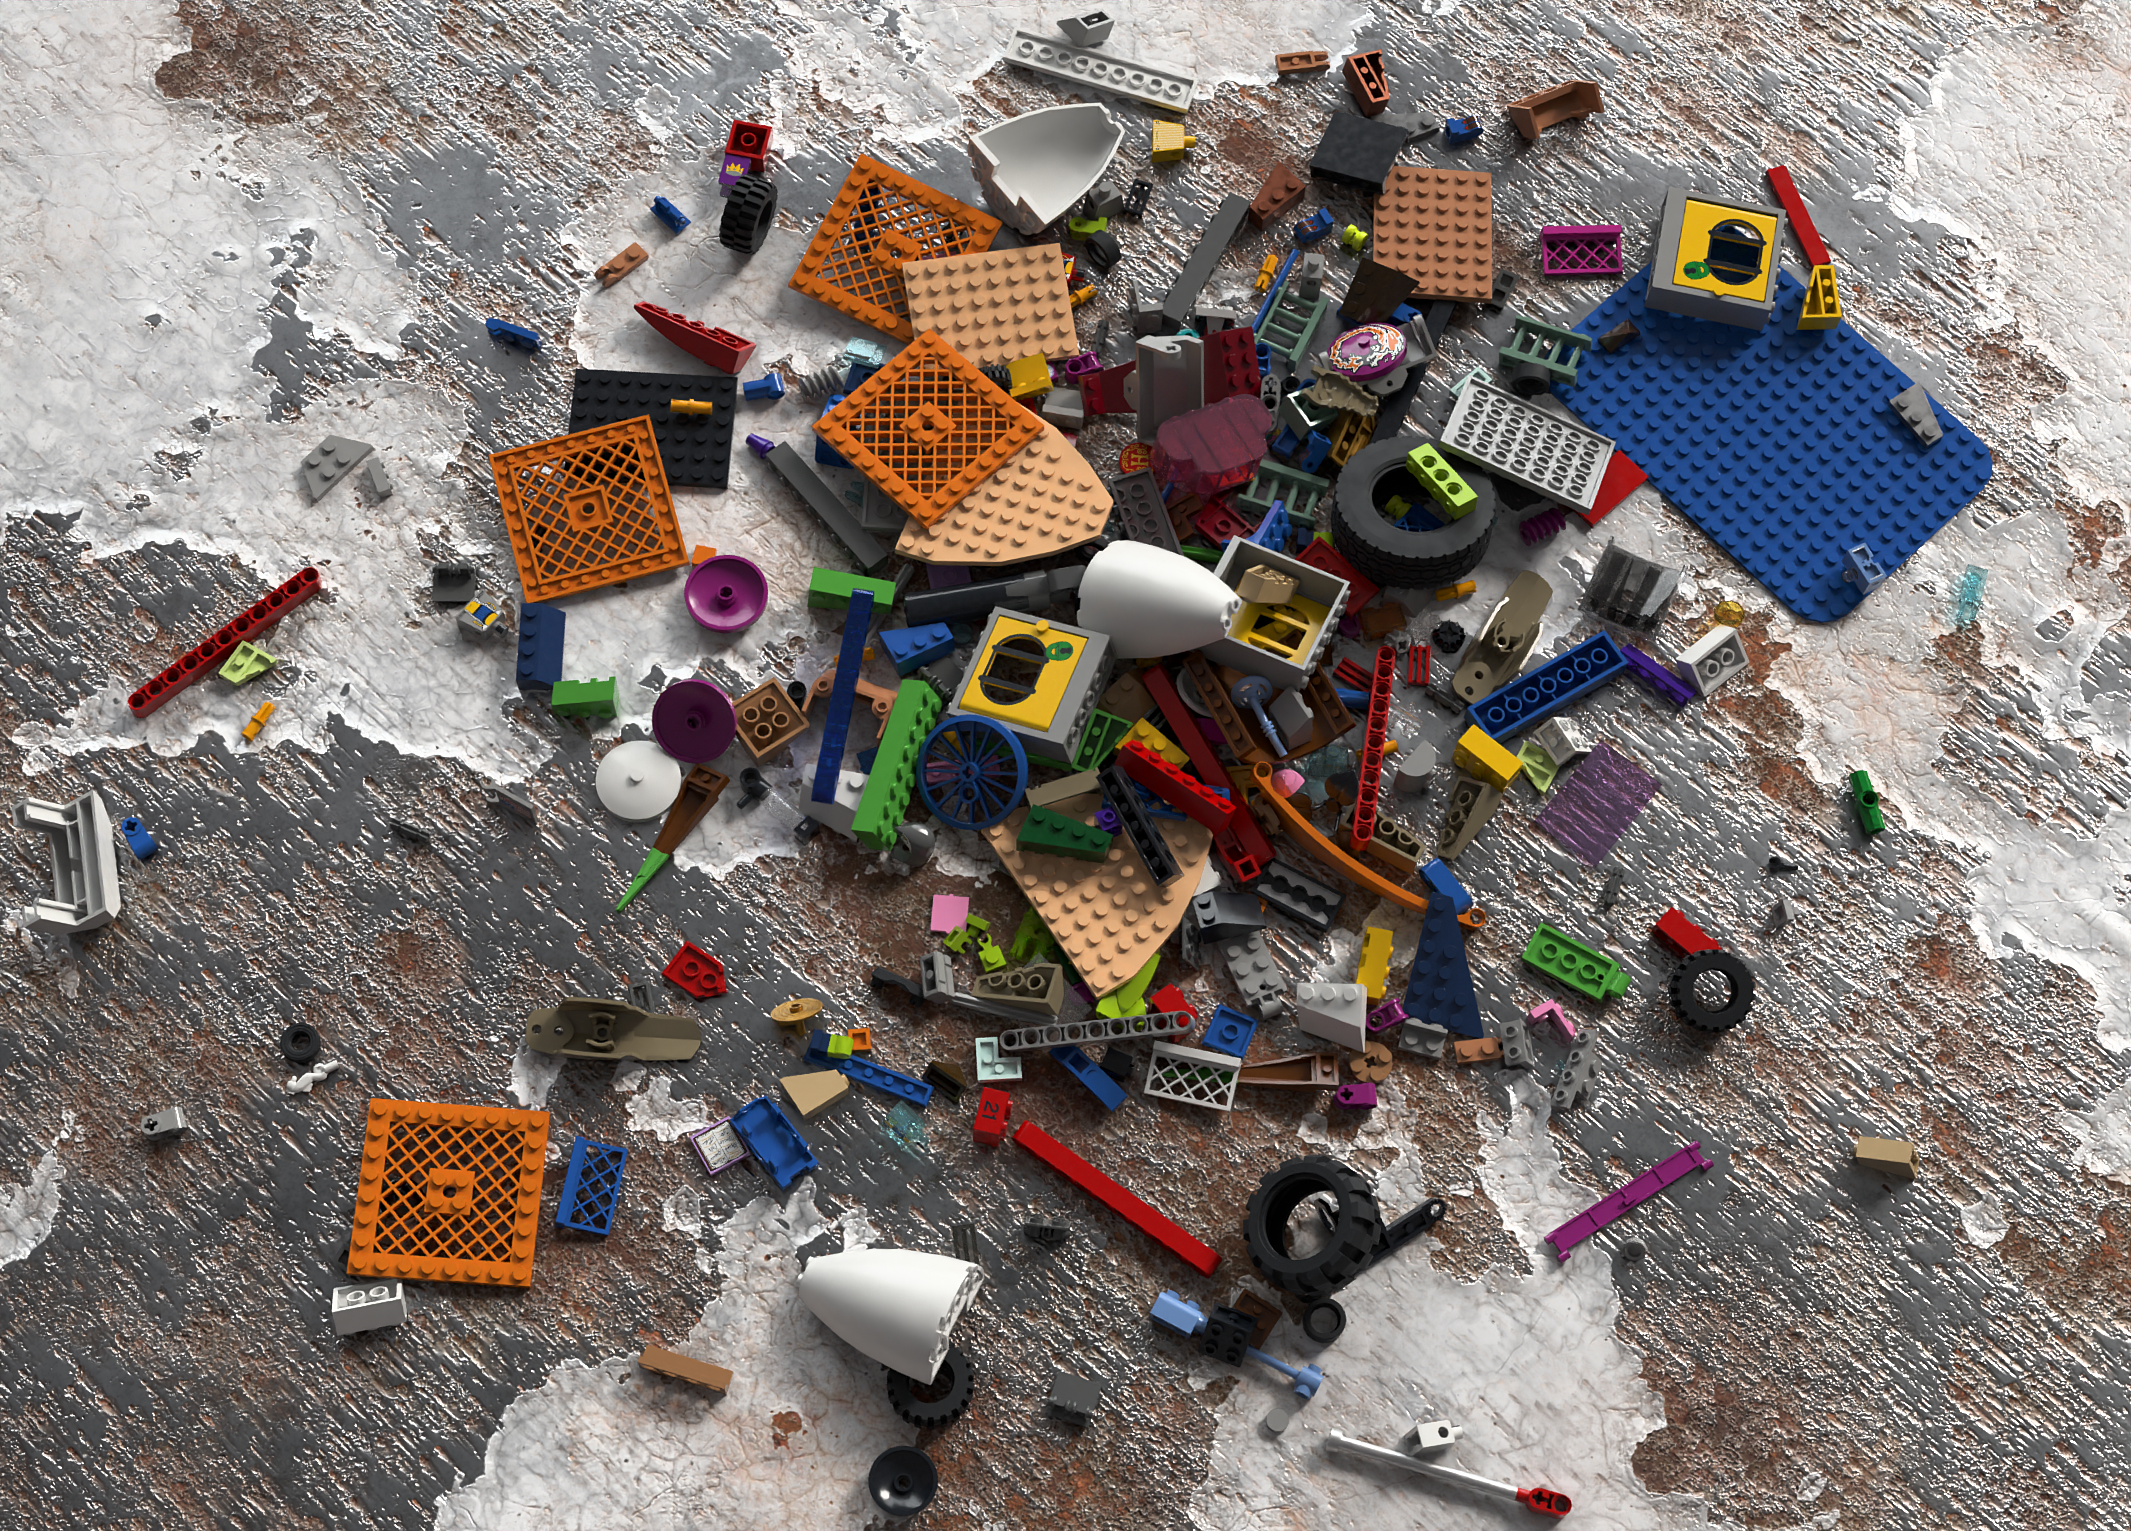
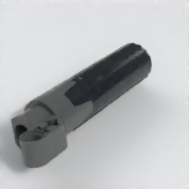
M1084 565L1051 570L1047 573L1044 570L906 593L903 595L906 623L908 628L942 622L946 626L985 620L988 619L995 606L1020 613L1048 609L1052 603L1070 601L1069 592L1079 591L1086 567Z

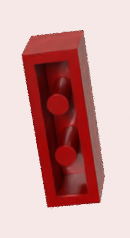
M1672 906L1659 919L1651 931L1682 958L1699 950L1722 949L1716 940L1707 937L1698 925L1689 922L1681 911L1675 910Z

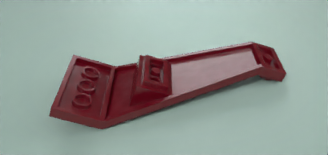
M1252 326L1214 332L1197 338L1204 341V413H1231L1260 407L1261 379ZM1136 359L1097 373L1078 376L1084 416L1102 413H1137V410L1132 409L1124 398V378L1136 370Z

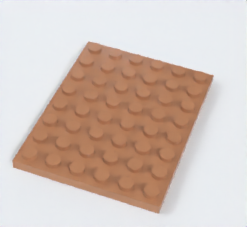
M1393 166L1386 180L1384 196L1374 193L1372 261L1399 271L1420 282L1408 295V298L1457 300L1491 304V173Z

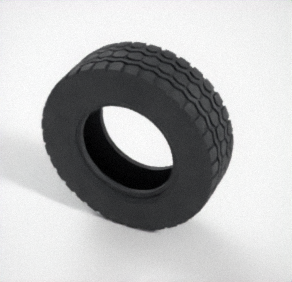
M1412 436L1392 437L1388 440L1376 441L1375 444L1371 443L1365 446L1364 450L1360 449L1343 466L1335 484L1331 511V531L1339 552L1343 554L1348 563H1351L1354 569L1358 572L1361 571L1362 575L1394 588L1397 586L1400 589L1410 590V588L1414 590L1433 589L1438 586L1449 585L1451 582L1454 583L1460 580L1462 576L1465 577L1480 563L1488 549L1496 513L1494 488L1491 480L1489 481L1487 473L1483 471L1481 466L1466 461L1451 452L1444 451L1438 447L1439 440L1426 439V437L1416 436V438ZM1429 443L1478 496L1476 509L1456 520L1451 516V521L1446 525L1432 531H1405L1383 520L1374 506L1388 496L1401 493L1419 494L1435 500L1431 493L1406 468L1408 452Z

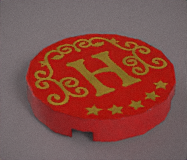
M1138 442L1132 443L1122 450L1119 457V467L1122 473L1127 474L1151 467L1153 475L1158 471L1159 455L1153 447Z

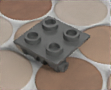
M435 563L432 566V573H434L432 602H470L475 596L477 564Z
M943 656L933 661L926 668L924 666L920 667L917 671L919 674L913 680L925 681L941 699L942 707H944L954 698L956 687L963 679V671L947 656Z
M1184 916L1182 917L1181 931H1179V947L1182 948L1179 949V966H1181V970H1189V967L1192 966L1196 971H1199V963L1202 961L1199 951L1201 933Z
M1032 1213L1031 1217L1026 1216L1024 1233L1028 1234V1236L1039 1237L1040 1227H1043L1041 1238H1044L1045 1228H1049L1048 1239L1051 1237V1229H1054L1053 1239L1064 1241V1239L1069 1238L1070 1222L1066 1221L1065 1217L1053 1216V1219H1045L1044 1215Z
M1058 1371L1045 1414L1089 1428L1102 1384Z

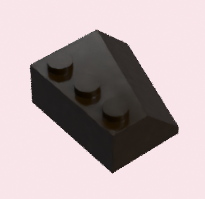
M1362 257L1339 314L1360 324L1386 323L1395 313L1394 311L1408 298V295L1420 282L1399 271Z

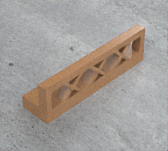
M646 1345L643 1356H639L638 1365L642 1369L727 1395L734 1374L731 1370L651 1345Z

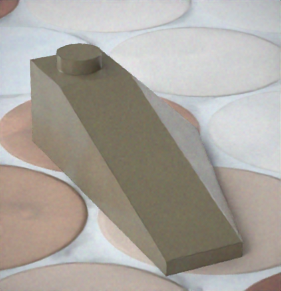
M1459 776L1449 797L1451 806L1449 812L1445 814V819L1447 820L1446 828L1441 832L1436 855L1454 860L1494 814L1503 794L1488 783Z
M1037 963L1034 964V967L1026 969L1019 967L1015 968V971L996 972L978 976L971 996L1058 1016L1064 998L1062 966L1060 964Z

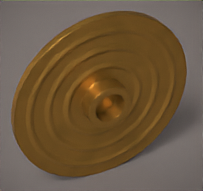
M813 998L788 1001L772 1010L771 1019L778 1022L779 1026L795 1025L797 1035H804L806 1030L803 1020L817 1015L822 1010L823 1005L821 1001Z

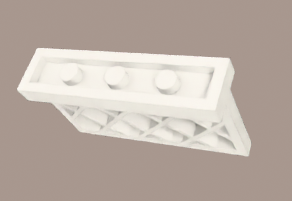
M1155 1040L1144 1094L1230 1112L1241 1068V1058ZM1157 1057L1166 1058L1170 1066L1159 1072L1155 1066ZM1181 1062L1188 1063L1192 1069L1183 1076H1180L1175 1068ZM1202 1067H1209L1213 1075L1202 1081L1196 1071ZM1173 1068L1178 1079L1168 1085L1162 1074ZM1224 1071L1234 1073L1232 1081L1225 1086L1218 1077ZM1194 1073L1200 1083L1189 1090L1183 1079ZM1158 1077L1161 1078L1166 1086L1159 1091L1150 1090L1151 1081ZM1216 1078L1222 1088L1211 1094L1205 1084ZM1181 1081L1187 1092L1180 1096L1174 1095L1170 1088ZM1203 1086L1209 1096L1203 1100H1196L1191 1092ZM1231 1086L1230 1092L1228 1093L1226 1088ZM1224 1090L1228 1096L1227 1106L1217 1104L1213 1097Z

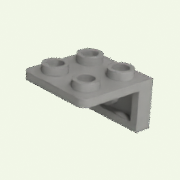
M1137 279L1132 280V286L1129 287L1130 297H1128L1129 309L1133 310V314H1131L1132 325L1136 326L1137 333L1160 331L1163 316L1162 302L1142 305Z
M1053 387L1054 391L1047 393L1045 404H1043L1042 419L1051 425L1082 429L1084 412L1080 391Z

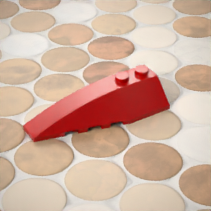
M645 301L634 304V309L665 338L686 352L703 360L706 365L721 368L722 372L726 374H734L742 370L756 348L755 343L715 326L714 330L704 327L705 323L702 321H687L685 315L679 313L668 314V309Z

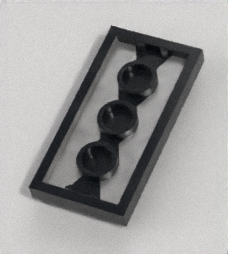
M1272 858L1266 863L1251 890L1252 894H1257L1258 897L1268 901L1269 904L1325 933L1328 932L1347 896L1276 858Z

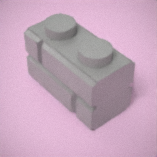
M938 951L921 956L920 966L924 998L929 1001L932 1000V1002L937 1004L954 999L951 957L943 955Z

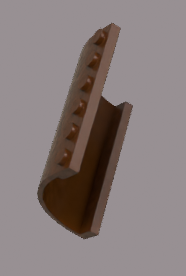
M1294 629L1281 638L1279 644L1297 650L1304 636L1299 629ZM1272 648L1266 650L1285 659L1291 657ZM1199 649L1182 660L1183 665L1234 755L1244 763L1256 765L1259 762H1267L1270 765L1289 762L1327 746L1356 726L1317 660L1314 673L1308 676L1309 681L1305 690L1301 688L1299 692L1302 695L1303 703L1312 710L1314 715L1311 741L1288 750L1276 732L1287 752L1285 756L1280 758L1270 739L1265 737L1264 729L1260 728L1261 724L1254 710L1240 708L1231 700L1230 692L1234 684L1240 679L1248 677V675L1223 665L1210 666ZM1252 683L1243 686L1240 691L1243 692L1245 689L1252 687ZM1259 684V686H1261L1266 692L1267 688L1264 685ZM1272 686L1273 692L1270 699L1261 706L1267 719L1269 706L1284 692V690Z

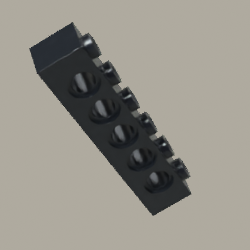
M1112 765L1097 775V781L1156 885L1159 887H1169L1184 877L1182 870L1124 768Z

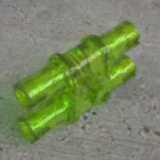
M1031 905L1028 912L1023 914V920L1018 931H1015L1016 939L1009 951V955L1014 958L1016 954V959H1022L1027 944L1031 943L1036 946L1029 960V963L1034 966L1035 962L1036 964L1043 963L1047 952L1053 949L1052 945L1055 939ZM1037 929H1040L1041 932H1039L1038 935L1034 934V932H1036Z

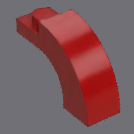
M1230 823L1227 829L1218 835L1211 831L1213 834L1212 840L1217 848L1216 852L1227 871L1236 881L1242 883L1261 874L1253 855L1247 854L1242 848Z

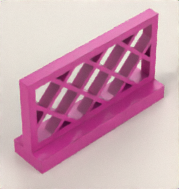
M1621 225L1543 226L1539 237L1542 245L1544 276L1622 274ZM1587 241H1593L1598 247L1591 252L1584 245ZM1606 241H1615L1616 248L1612 252L1604 246ZM1547 242H1554L1559 248L1552 253L1547 248ZM1567 242H1574L1579 247L1572 253L1564 245ZM1600 248L1608 254L1604 261L1595 255ZM1561 249L1569 255L1564 262L1556 256ZM1580 249L1589 255L1584 262L1575 255ZM1611 257L1617 262V268H1610L1605 262ZM1552 258L1561 265L1558 269H1548V262ZM1573 258L1580 266L1577 269H1571L1566 263ZM1592 258L1599 266L1596 269H1591L1585 263Z

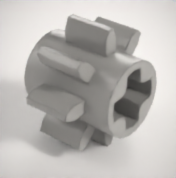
M1393 629V632L1386 634L1383 644L1391 647L1395 651V655L1399 656L1400 653L1407 651L1410 641L1406 639L1408 634Z

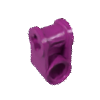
M1087 352L1082 356L1070 359L1066 363L1064 378L1069 384H1078V376L1104 370L1103 365H1100L1096 358V352Z
M1399 998L1387 1002L1382 1007L1368 1014L1366 1025L1371 1033L1380 1034L1409 1018L1408 1014H1404L1399 1005ZM1373 1018H1379L1382 1024L1378 1028H1373L1370 1025V1021Z
M1362 1083L1341 1086L1334 1096L1335 1106L1340 1110H1368L1376 1108L1378 1105L1375 1084Z

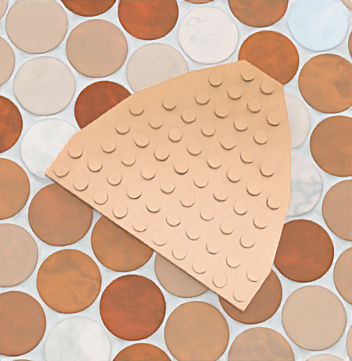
M966 388V394H973ZM978 400L966 401V406H978ZM958 401L957 406H963V401ZM981 401V406H987ZM1022 406L1044 425V430L928 530H925L909 516L895 547V553L932 565L1003 566L1052 556L1100 539L1113 507V499L1090 464L1058 429ZM953 413L952 418H963V413ZM966 413V418H978V413ZM981 413V418H992V413ZM995 413V418H1001ZM957 425V431H963V425ZM966 425V431L977 430V425ZM981 425V430H992V425ZM995 425V430H1007V425ZM951 437V443H963V437ZM966 437V443H977V437ZM980 437V443H992V437ZM995 437V442L998 441L1001 437ZM937 450V456L948 455V450ZM951 450V455H963V450ZM966 450V455H977V450ZM980 450V455L986 450ZM936 462V468H948V462ZM951 462V468H962V462ZM966 462V467L972 462ZM927 475L924 481H933V475ZM936 475V481H948V475ZM921 487V493H933V487ZM936 487V492H938L942 487Z
M1081 794L1042 807L1096 828L1094 825V813L1103 810L1101 805L1104 794ZM1149 796L1148 799H1144V801L1147 802L1152 800L1153 798L1152 796ZM1166 800L1163 801L1166 805L1170 804ZM1158 802L1150 806L1156 810L1162 808ZM1027 806L1017 808L999 823L981 829L982 834L1095 999L1099 1000L1133 980L1177 930L1200 883L1213 834L1210 829L1187 815L1186 822L1151 816L1184 874V877L1169 887H1159L1154 882L1124 827L1123 833L1113 838L1112 848L1104 864L1076 860L1074 857H1056L1054 854H1035V852L1024 850V852L1016 851V840L1029 814ZM1178 808L1172 809L1175 813L1183 814V811Z

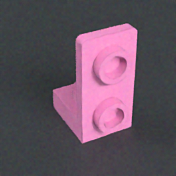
M1552 999L1529 1012L1527 1019L1531 1025L1537 1021L1541 1024L1551 1017L1568 1043L1573 1041L1575 1028L1571 1022L1566 1021L1562 1008L1559 1004H1555Z

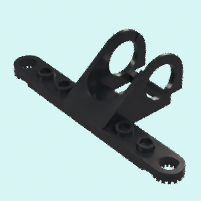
M1437 1197L1429 1198L1386 1227L1381 1216L1376 1218L1375 1223L1381 1226L1378 1245L1373 1244L1369 1254L1373 1255V1258L1368 1266L1420 1234L1436 1221L1441 1220L1447 1211L1444 1201ZM1318 1198L1314 1200L1315 1209L1333 1237L1339 1222V1209L1332 1212L1329 1203ZM1433 1204H1438L1439 1209L1437 1213L1431 1214V1206L1433 1207ZM1324 1211L1327 1213V1215H1328L1329 1218L1331 1219V1221H1332L1334 1227L1332 1226V1224H1331V1223L1329 1222V1220L1327 1219V1217H1326ZM1359 1268L1353 1275H1356L1357 1273L1362 1271V1269ZM1295 1294L1298 1300L1307 1304L1319 1297H1312L1310 1295L1303 1297V1295Z

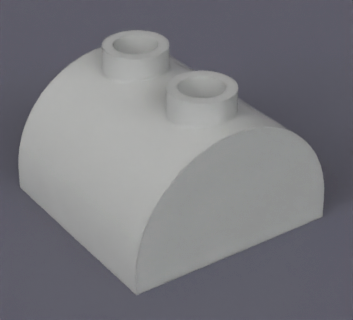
M1424 739L1399 767L1393 783L1396 788L1404 792H1417L1423 788L1428 789L1435 780L1433 778L1437 773L1434 769L1436 753L1429 742Z

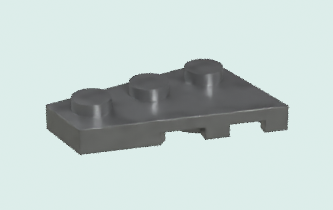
M1432 112L1374 115L1370 118V120L1382 121L1386 124L1408 129L1409 142L1438 132L1440 129Z
M1920 382L1888 402L1887 406L1925 449L1943 437Z

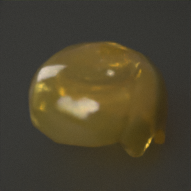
M1721 600L1713 608L1714 621L1717 625L1722 624L1736 628L1744 621V608L1738 602Z

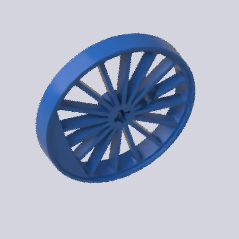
M973 714L959 715L939 724L923 742L916 764L917 785L928 809L944 823L963 830L984 829L1007 818L1021 802L1028 783V762L1020 741L1004 724L985 716ZM955 731L964 758L947 740L943 732ZM961 731H971L970 755ZM977 731L986 732L976 756ZM991 734H1002L1004 738L981 760ZM938 737L962 764L932 750V746ZM1008 741L1014 754L984 765ZM929 754L936 756L960 769H927ZM1014 757L1016 758L1018 772L984 771V769ZM968 771H974V775L969 774ZM926 773H959V776L929 787ZM984 774L1018 775L1016 788L1014 790ZM962 779L938 804L936 803L931 790ZM985 781L1013 794L1007 806ZM981 786L1003 809L993 818ZM969 788L974 791L973 799L967 797ZM959 790L958 802L952 816H950L941 807ZM980 800L987 821L975 823V802ZM963 803L969 804V823L957 819Z

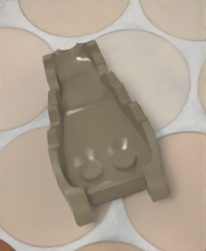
M1313 365L1311 374L1317 377L1312 391L1306 388L1302 390L1301 396L1321 408L1355 412L1365 417H1372L1376 413L1378 408L1377 396H1371L1363 392L1362 387H1359L1356 382H1351L1348 376H1343L1340 372L1325 370L1317 365Z

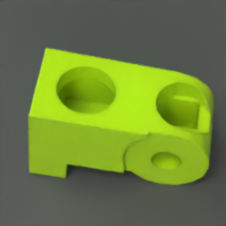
M1074 217L1069 223L1070 236L1080 241H1085L1086 238L1097 230L1106 232L1107 218L1099 217V221Z

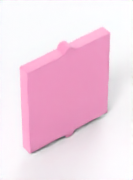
M953 894L949 896L934 895L930 931L944 932L949 935L957 925L966 932L967 922L965 920L968 915L969 897L953 896Z

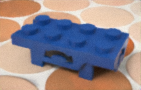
M766 1095L754 1099L741 1108L729 1121L782 1191L791 1185L792 1178L802 1171L808 1170L810 1172L819 1164L808 1150V1145L778 1106L775 1103L772 1104Z

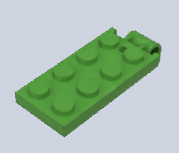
M1540 923L1521 958V961L1599 1003L1603 1001L1605 992L1613 998L1622 999L1631 982V978L1628 975L1617 972L1621 967L1620 964L1543 923Z

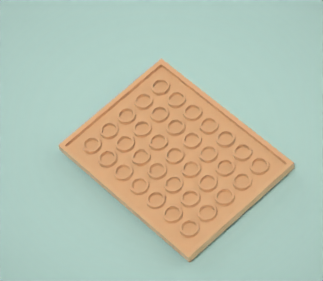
M1060 243L902 263L914 341L930 328L978 370L980 368L984 370V366L990 367V364H994V367L1000 364L1002 367L1010 362L1038 353L1044 354L1046 362L1079 357ZM924 364V369H935V364Z

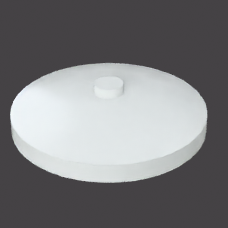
M631 741L615 747L603 758L596 773V789L602 805L615 817L628 822H647L664 815L672 808L682 786L681 772L676 759L668 754L660 745L649 741Z

